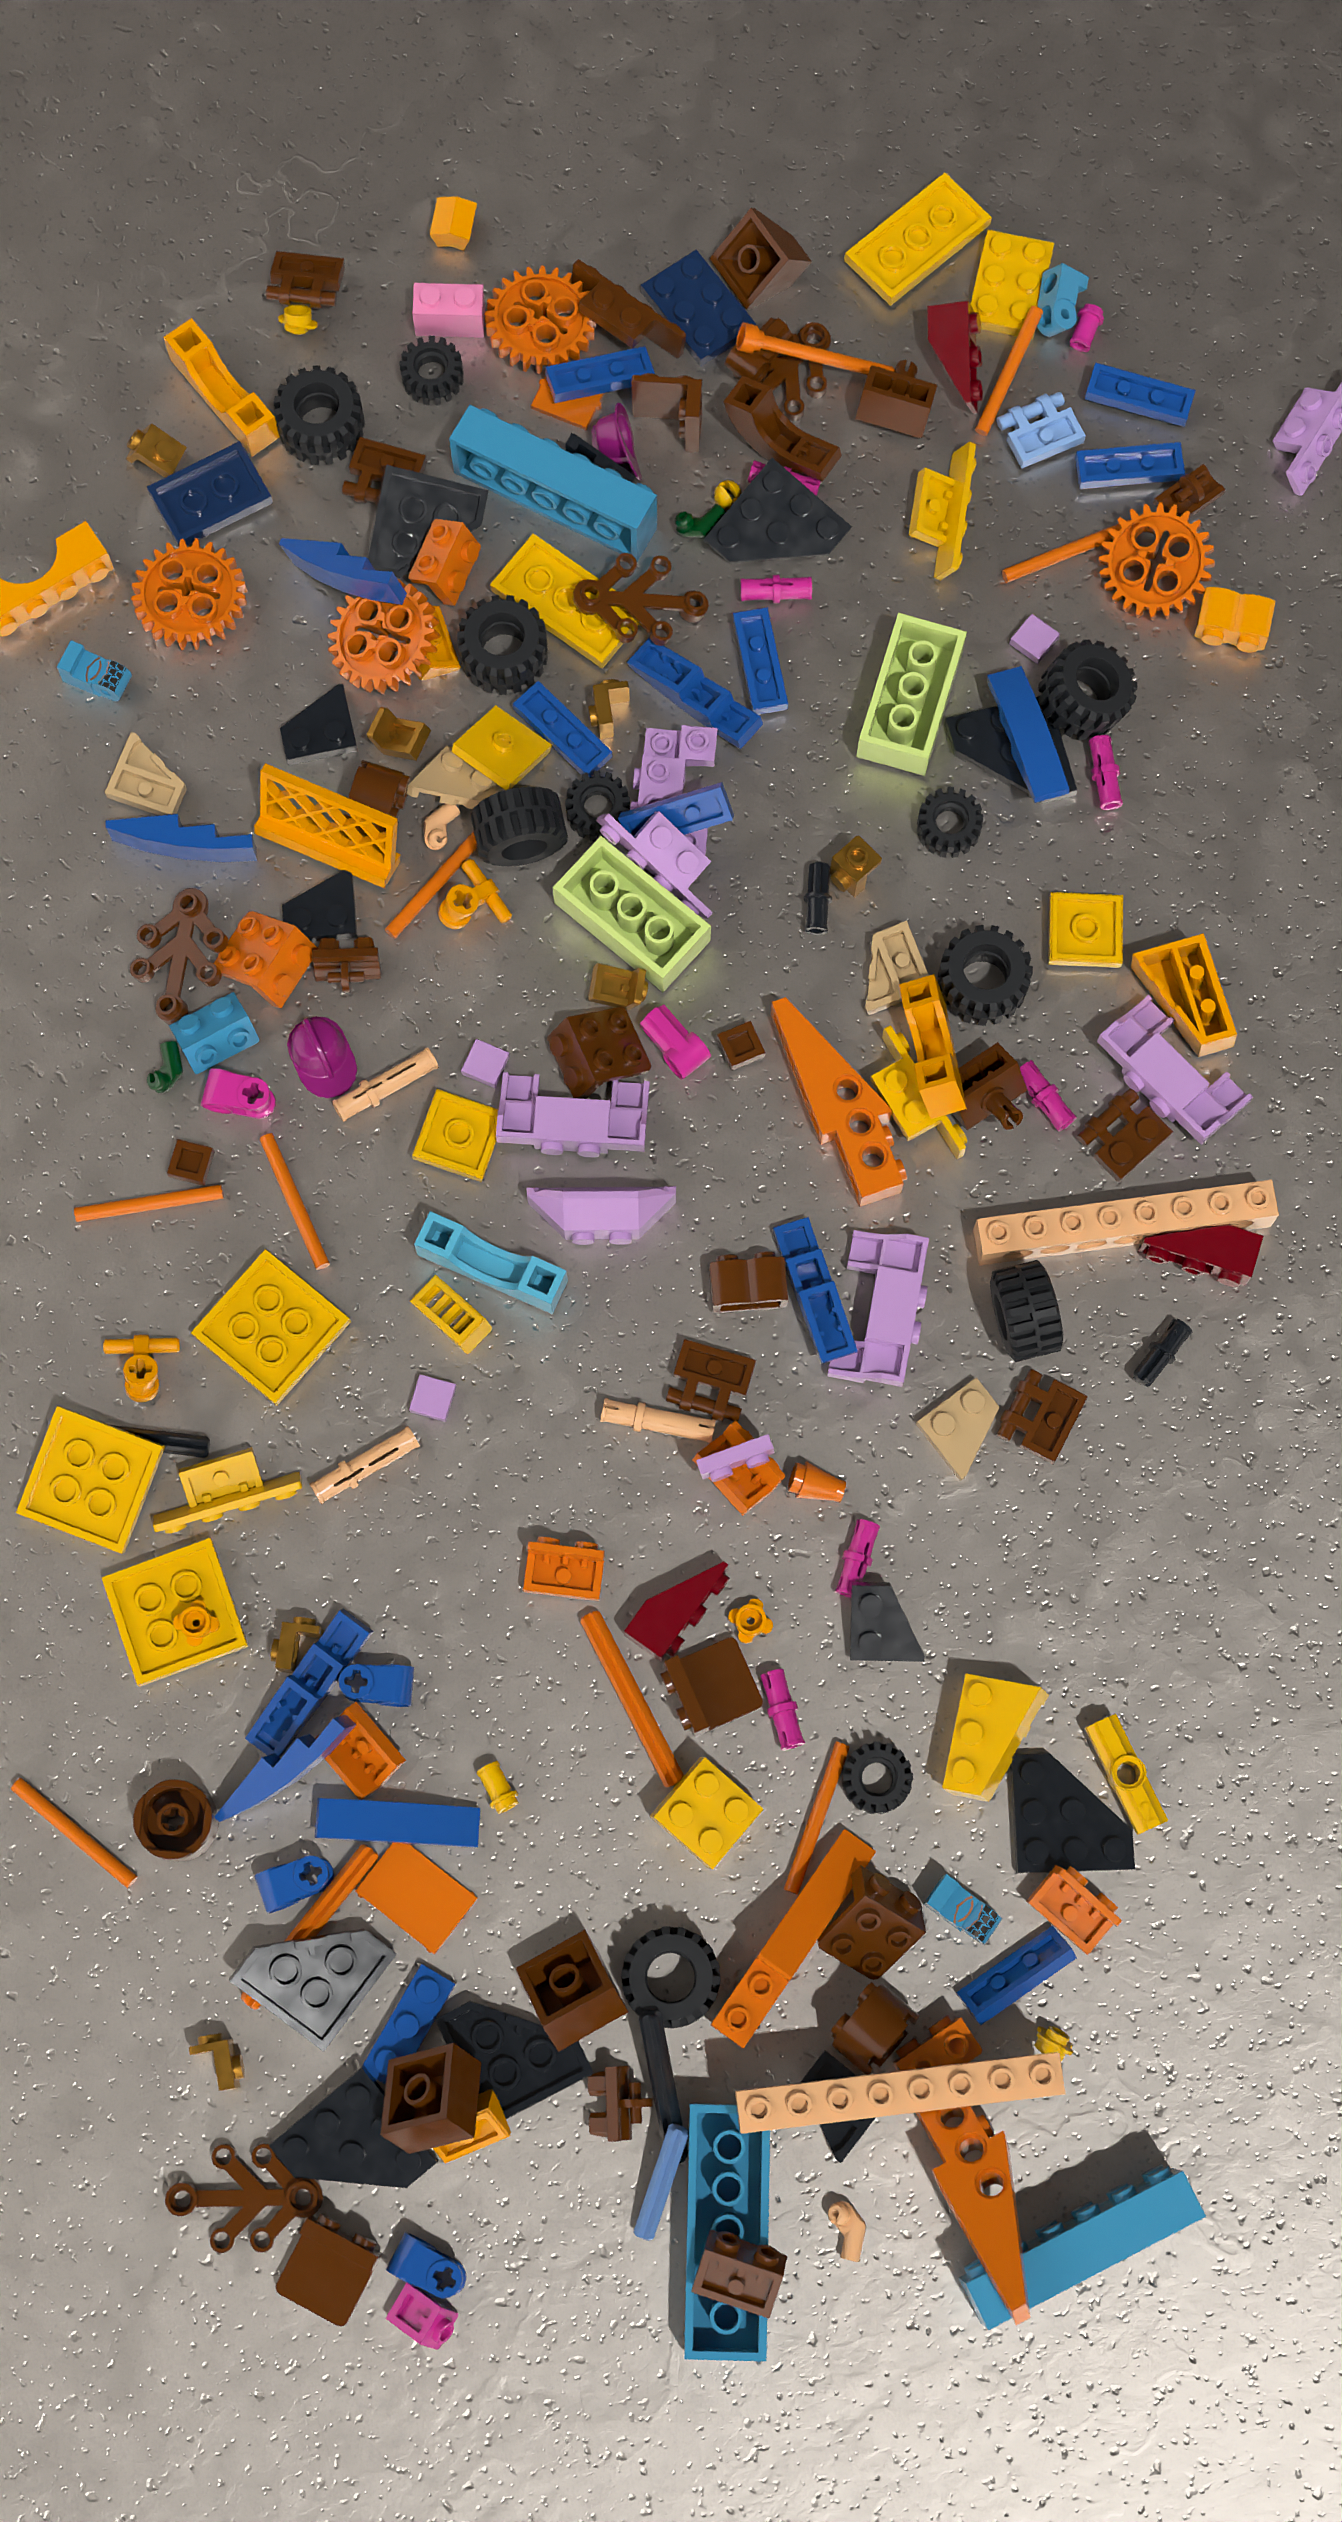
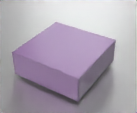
M1031 614L1010 639L1009 644L1038 665L1058 641L1060 633Z
M476 1039L461 1073L466 1077L496 1088L510 1058V1053Z
M420 1374L409 1411L446 1422L456 1391V1384Z

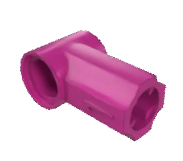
M664 1004L654 1008L640 1022L641 1029L660 1049L666 1064L679 1079L683 1080L711 1058V1054L703 1041L694 1032L689 1033Z

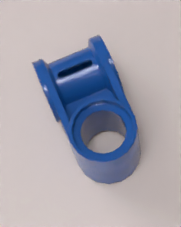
M392 1664L380 1666L349 1665L340 1673L339 1687L343 1695L353 1702L375 1703L392 1707H411L414 1667ZM355 1674H361L363 1681L368 1682L367 1686L360 1687L359 1693H353L352 1687L346 1685L347 1681L354 1680Z
M311 1855L256 1874L254 1877L267 1914L297 1904L300 1900L323 1892L334 1879V1869L330 1862ZM311 1865L322 1869V1873L317 1876L318 1883L306 1880V1875L311 1873Z
M404 2232L386 2268L389 2273L397 2278L420 2287L440 2298H450L461 2292L467 2280L466 2271L460 2262L408 2232ZM451 2268L453 2270L451 2277L456 2280V2283L443 2289L440 2287L442 2279L437 2276L438 2271L444 2272Z

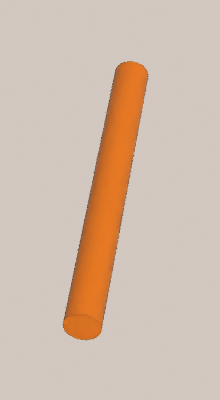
M1037 306L1030 307L975 428V431L982 436L988 435L1041 319L1043 310Z
M1119 524L1113 525L1005 568L1001 571L1002 577L1006 583H1009L1099 547L1102 542L1113 541L1108 534L1109 528L1120 531L1121 528Z
M474 831L384 929L393 939L398 937L477 849Z
M273 1133L263 1135L259 1140L316 1270L324 1269L330 1265L275 1137Z
M222 1184L75 1207L74 1215L76 1222L219 1200L224 1199Z
M835 1742L784 1886V1890L798 1895L850 1749V1746L840 1742Z
M19 1778L13 1784L11 1790L122 1885L128 1889L134 1884L138 1878L136 1874L24 1779Z

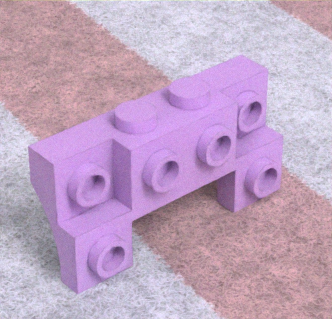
M682 725L681 731L646 728L642 767L634 769L633 789L639 790L638 801H631L630 810L684 794L687 766L714 767L718 728ZM708 828L684 835L706 855Z
M1148 995L1132 1010L1114 1021L1102 1032L1097 1042L1123 1067L1121 1073L1124 1075L1123 1079L1126 1084L1135 1092L1141 1091L1150 1100V1107L1161 1118L1167 1117L1172 1123L1175 1121L1179 1122L1202 1145L1223 1124L1225 1125L1243 1109L1253 1097L1250 1094L1246 1095L1229 1078L1230 1074L1227 1071L1208 1087L1210 1083L1161 1036L1173 1024L1174 1019L1171 1016L1168 1018L1152 1002L1153 998Z
M503 1072L497 1115V1143L534 1145V1149H541V1153L547 1155H560L563 1151H576L578 1155L583 1157H598L600 1153H608V1149L645 1152L650 1081H644L643 1084L614 1080L610 1103V1100L539 1096V1074H534V1077L509 1075L508 1072Z
M854 1230L847 1269L876 1274L865 1339L864 1341H855L858 1352L830 1361L828 1377L864 1383L867 1380L903 1386L911 1343L918 1344L922 1322L915 1321L917 1307L924 1308L928 1286L921 1285L929 1238L911 1234H877Z

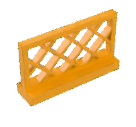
M265 763L260 771V817L254 825V834L339 870L351 872L353 876L379 887H386L400 863V854L396 852L398 819ZM273 781L281 784L286 790L281 791ZM306 795L313 797L319 804L314 805ZM294 798L302 808L297 809L289 799ZM339 809L348 812L352 818L347 819ZM327 812L335 822L330 823L322 813ZM372 823L386 828V831L380 833ZM360 826L368 836L363 837L355 827Z

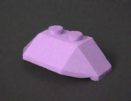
M676 1186L527 1187L528 1204L565 1240H572V1243L578 1245H589L594 1243V1239H609L610 1243L621 1245L631 1243L632 1239H640L676 1203Z

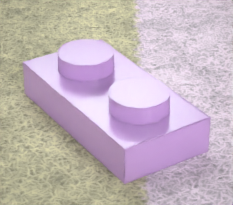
M769 1434L703 1457L696 1460L702 1478L710 1477L711 1481L715 1482L733 1475L732 1469L746 1464L748 1469L769 1462L768 1456L774 1454V1448Z

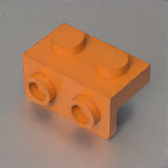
M435 519L408 578L412 583L428 585L444 605L455 606L482 546L463 522Z
M734 1421L722 1435L699 1451L692 1460L697 1465L696 1460L753 1440L754 1438L750 1432L743 1429L737 1421ZM769 1456L770 1461L763 1465L748 1469L746 1464L732 1469L733 1475L713 1482L742 1516L773 1493L785 1478V1474L779 1468L777 1462Z
M538 1537L537 1542H528L523 1592L591 1601L600 1600L605 1551L598 1550V1544L577 1541L575 1542V1547L560 1545L559 1539L551 1537Z
M355 1702L348 1706L340 1716L347 1715L357 1725L325 1760L359 1800H363L382 1787L402 1766L406 1759L361 1706Z
M1056 1865L1026 1902L1083 1953L1088 1955L1113 1925L1118 1927L1122 1922L1114 1914L1118 1907L1101 1892L1095 1897L1088 1891L1085 1885L1089 1881L1073 1867L1070 1866L1066 1871Z
M947 2015L928 2028L932 2034L921 2043H918L914 2038L897 2049L896 2053L899 2058L892 2063L897 2071L968 2063L982 2053V2048L961 2017L951 2021Z

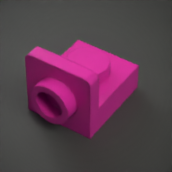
M406 2282L385 2319L420 2345L438 2350L451 2337L454 2331V2323L459 2314L453 2309L442 2306L418 2287Z

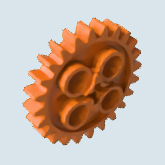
M541 265L539 274H534L529 266L526 269V276L522 277L520 273L513 271V282L503 278L502 289L493 288V299H487L488 311H485L486 335L491 336L492 348L499 347L500 358L510 355V366L513 367L521 361L523 362L524 372L529 369L530 365H535L537 374H540L545 365L552 366L556 363H566L569 357L575 361L580 360V350L588 352L589 340H594V328H596L597 324L579 312L578 308L579 301L590 291L582 292L581 281L571 284V273L560 278L558 268H555L550 275L546 274L544 265ZM531 297H540L541 299H539V300H532V299H529V298H531ZM567 313L570 314V316L562 317L559 316V314ZM515 322H519V323H522L523 325L513 326V325H511V324H512V323H515ZM550 339L552 342L544 343L540 340Z
M1159 502L1156 512H1151L1148 504H1144L1143 515L1140 516L1134 509H1131V520L1129 522L1121 517L1118 518L1120 531L1109 528L1108 534L1113 539V542H1102L1101 544L1102 548L1109 552V554L1099 556V563L1109 567L1099 571L1100 577L1111 578L1104 585L1105 591L1116 589L1112 601L1116 603L1124 599V612L1135 606L1137 618H1140L1145 610H1149L1150 618L1154 620L1157 611L1162 610L1164 617L1169 619L1170 608L1173 607L1177 612L1183 614L1182 603L1186 601L1194 606L1196 601L1193 593L1196 592L1204 595L1205 588L1200 582L1212 580V575L1204 570L1215 565V560L1205 557L1214 552L1213 545H1203L1210 538L1209 532L1198 534L1197 532L1201 527L1200 519L1191 524L1188 523L1190 511L1187 510L1179 517L1177 516V505L1175 504L1169 513L1164 512L1162 502ZM1164 532H1169V537L1162 551V560L1165 564L1159 563L1157 565L1150 591H1145L1144 587L1151 573V561L1149 559L1154 560L1156 558ZM1141 533H1152L1156 537L1154 543L1148 547L1138 545L1136 539ZM1182 542L1188 545L1189 551L1183 557H1175L1169 552L1171 546ZM1131 566H1139L1143 569L1144 574L1139 580L1130 581L1124 576L1126 569ZM1172 576L1178 581V584L1171 591H1163L1158 587V582L1161 578Z
M196 538L193 541L192 547H187L184 539H180L179 548L174 549L169 542L166 543L167 552L164 554L154 549L156 560L153 562L144 558L143 563L147 571L136 570L135 573L140 582H135L131 585L134 594H136L131 597L132 603L136 607L134 611L137 619L142 620L141 623L145 632L152 630L151 633L155 641L164 636L167 647H170L177 640L181 650L185 649L187 642H192L195 650H199L200 640H205L211 647L213 646L212 636L215 634L224 640L226 637L223 629L227 627L235 630L236 626L232 617L243 618V612L239 606L247 605L244 595L247 592L246 583L242 581L244 576L241 568H237L235 558L227 559L224 548L219 549L215 553L212 542L206 544L204 549L201 548L199 540ZM174 573L182 574L177 579H168V577ZM208 577L217 578L211 583H203ZM169 605L176 606V608L170 612L162 611L165 607ZM203 609H211V612L207 615H197Z
M400 579L398 581L407 592L402 605L373 601L359 596L353 599L351 596L346 595L345 599L349 606L347 608L337 607L336 610L342 615L341 619L330 621L337 628L336 632H332L327 636L336 643L328 648V651L336 657L332 661L333 665L341 669L339 672L341 676L349 680L356 688L361 686L368 693H371L375 687L378 692L384 694L387 684L392 690L397 692L399 681L401 680L410 686L411 679L409 675L414 673L421 677L422 672L419 668L421 663L431 665V661L426 657L427 652L433 653L438 650L431 644V640L440 638V634L432 629L440 623L434 615H431L435 608L427 602L428 598L421 591L418 592L410 583L406 586ZM378 611L376 617L370 620L371 615ZM409 618L408 623L404 627L400 628L402 622L405 619ZM359 628L368 629L370 632H373V633H375V634H379V637L376 638L372 633L367 632V631L364 632V631H357V630H358ZM389 634H391V635H392L393 637H395L397 640L410 641V643H409V644L400 643V642H398L397 640H395V639H393V638H389L388 636H389ZM367 644L366 649L359 654L361 647ZM398 651L396 658L390 661L391 655Z

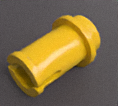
M498 1761L489 1763L477 1771V1775L480 1777L492 1801L489 1804L491 1809H496L497 1813L501 1814L519 1804L516 1798L519 1794L517 1790L512 1791Z

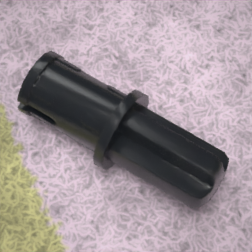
M816 861L809 865L808 893L804 895V901L807 903L805 932L812 935L828 933V904L832 902V896L829 894L830 865L821 861Z
M1173 1318L1161 1337L1156 1342L1150 1343V1351L1134 1370V1380L1144 1387L1151 1386L1165 1366L1173 1364L1176 1360L1175 1354L1192 1335V1329L1182 1320Z

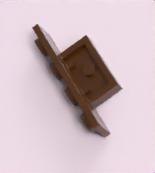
M580 259L573 263L571 284L581 281L582 292L590 291L579 301V312L632 349L644 337H647L675 358L679 359L683 355L686 333L677 324L666 320L656 313L651 306L640 302L627 293L622 286L614 284L601 275L593 266H588Z

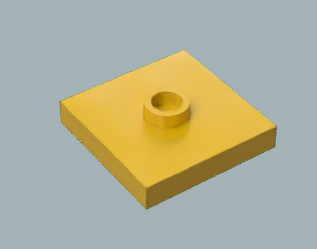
M495 705L453 743L451 752L507 790L513 788L550 753L552 744Z
M1051 892L1049 896L1048 965L1121 968L1123 964V895Z
M436 1089L412 1154V1159L482 1182L497 1142L498 1109Z

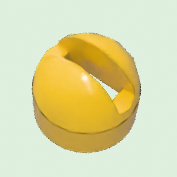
M731 480L719 483L714 491V503L721 506L727 512L742 494L739 485ZM726 490H729L735 498L731 499Z

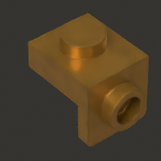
M151 423L142 431L136 429L127 443V447L131 450L126 460L133 463L138 459L165 478L173 474L187 447Z
M608 679L598 685H593L594 705L588 706L591 727L598 726L600 739L614 737L610 704L630 701L628 681Z
M380 707L371 723L367 737L383 755L417 761L431 729L423 722L397 718L388 708Z
M855 836L832 857L830 878L842 892L848 891L855 898L865 889L867 875L881 864L882 858L860 836Z
M600 963L594 965L588 1001L616 1008L622 1007L628 1011L635 1008L647 996L648 981L645 980L646 970L637 968L634 971H629Z
M293 1617L292 1623L282 1622L280 1639L274 1638L271 1648V1661L276 1662L275 1668L279 1672L293 1674L295 1671L301 1636L321 1638L324 1630L321 1626H315V1619Z
M221 2033L197 2037L199 2045L189 2047V2054L198 2055L213 2052L219 2091L239 2088V2079L245 2078L242 2055H235L233 2039L222 2040Z

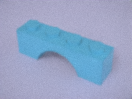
M431 1211L414 1243L418 1256L553 1314L568 1283L567 1270L534 1256H521L500 1249L477 1237L465 1226Z

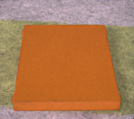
M392 1843L355 1890L360 1898L367 1900L426 1947L429 1953L434 1955L478 1899L474 1892H469L413 1846L401 1843Z

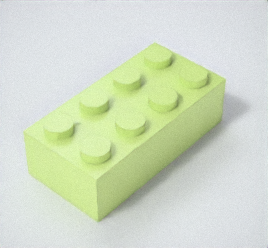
M898 613L860 734L856 757L925 776L963 653L967 631Z
M602 836L594 842L553 886L554 903L632 968L635 970L637 968L645 969V978L661 992H664L711 941V925Z

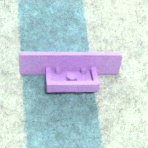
M1342 382L1336 392L1306 387L1273 439L1276 450L1297 454L1286 472L1295 495L1302 496L1309 484L1314 481L1318 469L1325 458L1331 453L1334 443L1342 432Z
M659 811L650 817L634 837L608 813L601 814L596 819L602 826L600 829L602 835L615 845L619 842L628 851L626 857L642 870L645 867L655 876L654 880L673 893L702 919H708L712 915V911L688 889L711 861Z

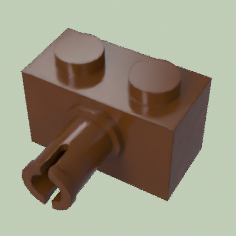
M907 360L899 361L895 372L871 365L855 419L922 439L938 385L915 378L918 368L912 361L908 371H905Z
M997 1042L959 1067L967 1109L951 1114L966 1130H969L991 1114L1006 1130L1014 1129L1008 1118L1016 1126L1023 1119V1113L1011 1101L1027 1091L1026 1084L1018 1062Z

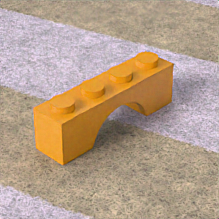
M192 318L163 337L170 360L235 438L241 442L251 457L280 438L275 416L254 392L250 394L238 384L220 359L211 340Z
M86 521L56 538L57 555L55 562L50 570L41 578L23 584L7 582L0 578V637L12 634L19 625L29 619L42 616L48 608L61 600L71 599L77 594L78 590L92 582L101 581L108 575V572L114 569L108 552Z
M932 974L899 984L904 1012L917 1055L918 1063H914L918 1088L930 1119L967 1109L947 1008L935 975Z

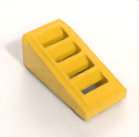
M436 1274L410 1300L423 1315L466 1354L471 1353L492 1330V1326L486 1318ZM442 1291L444 1295L429 1309L427 1305ZM452 1301L455 1303L441 1318L438 1317ZM464 1311L466 1314L451 1328L449 1325Z

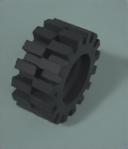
M428 336L429 342H424L423 337L417 338V346L411 342L407 345L408 352L403 350L401 354L400 372L405 391L408 396L412 393V398L416 402L422 397L423 405L429 406L430 399L435 400V406L441 405L440 398L442 397L445 398L446 402L452 400L451 392L457 395L460 392L459 385L462 386L464 381L459 350L456 351L455 345L452 342L447 345L446 339L440 337L439 342H435V336ZM431 362L442 364L445 368L444 374L435 379L423 378L418 373L421 366Z
M600 770L594 771L593 777H589L588 772L582 774V780L579 781L576 778L572 782V789L568 788L566 792L567 820L570 821V827L573 831L577 829L578 835L582 838H585L586 834L589 835L590 841L595 842L596 836L606 838L600 832L602 826L596 821L598 817L590 816L584 809V804L588 798L594 795L607 797L612 804L608 814L619 824L618 817L620 813L630 810V797L627 787H622V780L617 777L613 780L612 773L606 772L605 777L600 776Z
M948 787L946 793H943L942 788L937 789L934 796L929 794L926 797L925 803L922 802L919 810L917 835L921 836L920 842L923 846L928 844L929 852L932 854L936 850L941 851L940 857L946 858L947 853H952V858L958 857L960 851L963 854L968 853L970 847H974L978 837H980L983 824L982 807L980 803L975 805L976 798L972 794L968 798L965 797L966 790L961 788L959 794L953 793L954 787ZM946 811L955 812L963 819L964 826L957 833H944L938 828L936 818Z
M881 1742L866 1743L855 1750L846 1761L842 1771V1787L847 1794V1799L860 1811L864 1810L868 1814L888 1813L899 1807L910 1793L913 1781L911 1764L904 1757V1753L900 1749L899 1751L895 1749L894 1745L889 1743L882 1744ZM880 1763L890 1770L892 1784L887 1791L873 1793L864 1786L862 1774L864 1769L870 1764Z

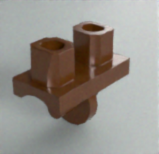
M1202 464L1191 473L1183 475L1177 483L1155 497L1153 504L1157 507L1159 502H1162L1164 512L1167 513L1175 504L1177 505V516L1181 517L1188 510L1190 511L1191 518L1224 495L1226 489L1211 476L1208 468Z
M358 937L354 940V948L344 949L340 948V942L335 938H323L320 940L318 949L312 950L315 981L341 983L343 993H351V982L381 979L378 947L374 946L373 938Z
M630 2066L605 2067V2071L588 2076L589 2095L606 2096V2112L590 2113V2135L607 2137V2142L632 2140V2124L642 2123V2107H653V2098H641V2082L630 2083Z

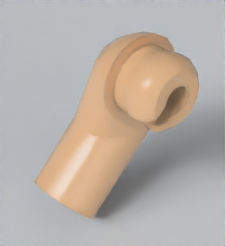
M443 804L425 819L424 841L430 849L439 850L447 844V824L461 814L456 805Z
M839 2201L829 2207L828 2218L844 2236L840 2258L860 2262L866 2224L853 2205L845 2201Z

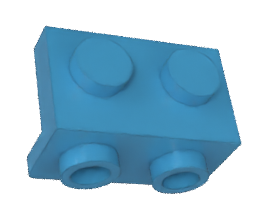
M234 992L216 999L213 1003L169 1025L195 1074L207 1070L258 1043L260 1040Z

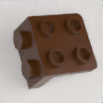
M622 1007L566 1017L547 1036L550 1050L558 1062L565 1084L570 1089L573 1098L587 1099L604 1082L643 1075L651 1069V1063L629 1014Z
M726 1638L681 1659L677 1655L664 1661L666 1671L660 1673L661 1679L669 1695L676 1693L681 1705L680 1708L675 1709L684 1731L691 1728L694 1737L762 1707L763 1699L741 1649L734 1638Z
M860 1865L851 1875L855 1901L820 1935L818 1947L865 1977L877 1980L926 1933L922 1904L913 1893L902 1891L892 1885L884 1875L877 1872L873 1873Z
M320 2213L318 2218L312 2215L305 2220L299 2232L301 2237L276 2284V2291L279 2295L341 2327L348 2323L383 2253L375 2249L377 2243L357 2232L352 2237L339 2230L341 2223Z

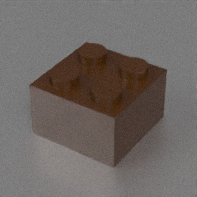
M585 1929L515 1968L542 2027L558 2052L628 2013L600 1953Z
M455 2043L390 2059L388 2062L380 2135L409 2154L475 2138L481 2062Z

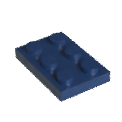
M694 250L641 284V293L654 310L669 322L677 324L686 333L684 347L700 367L736 345L738 331L743 322L757 325L697 250Z
M240 441L147 486L151 499L178 547L180 539H184L187 546L193 543L195 538L200 540L273 504L271 494Z

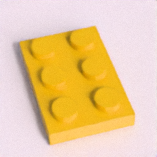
M987 229L970 304L973 310L980 314L982 330L1018 336L1030 307L1038 305L1043 272L1049 270L1054 247L1053 242Z

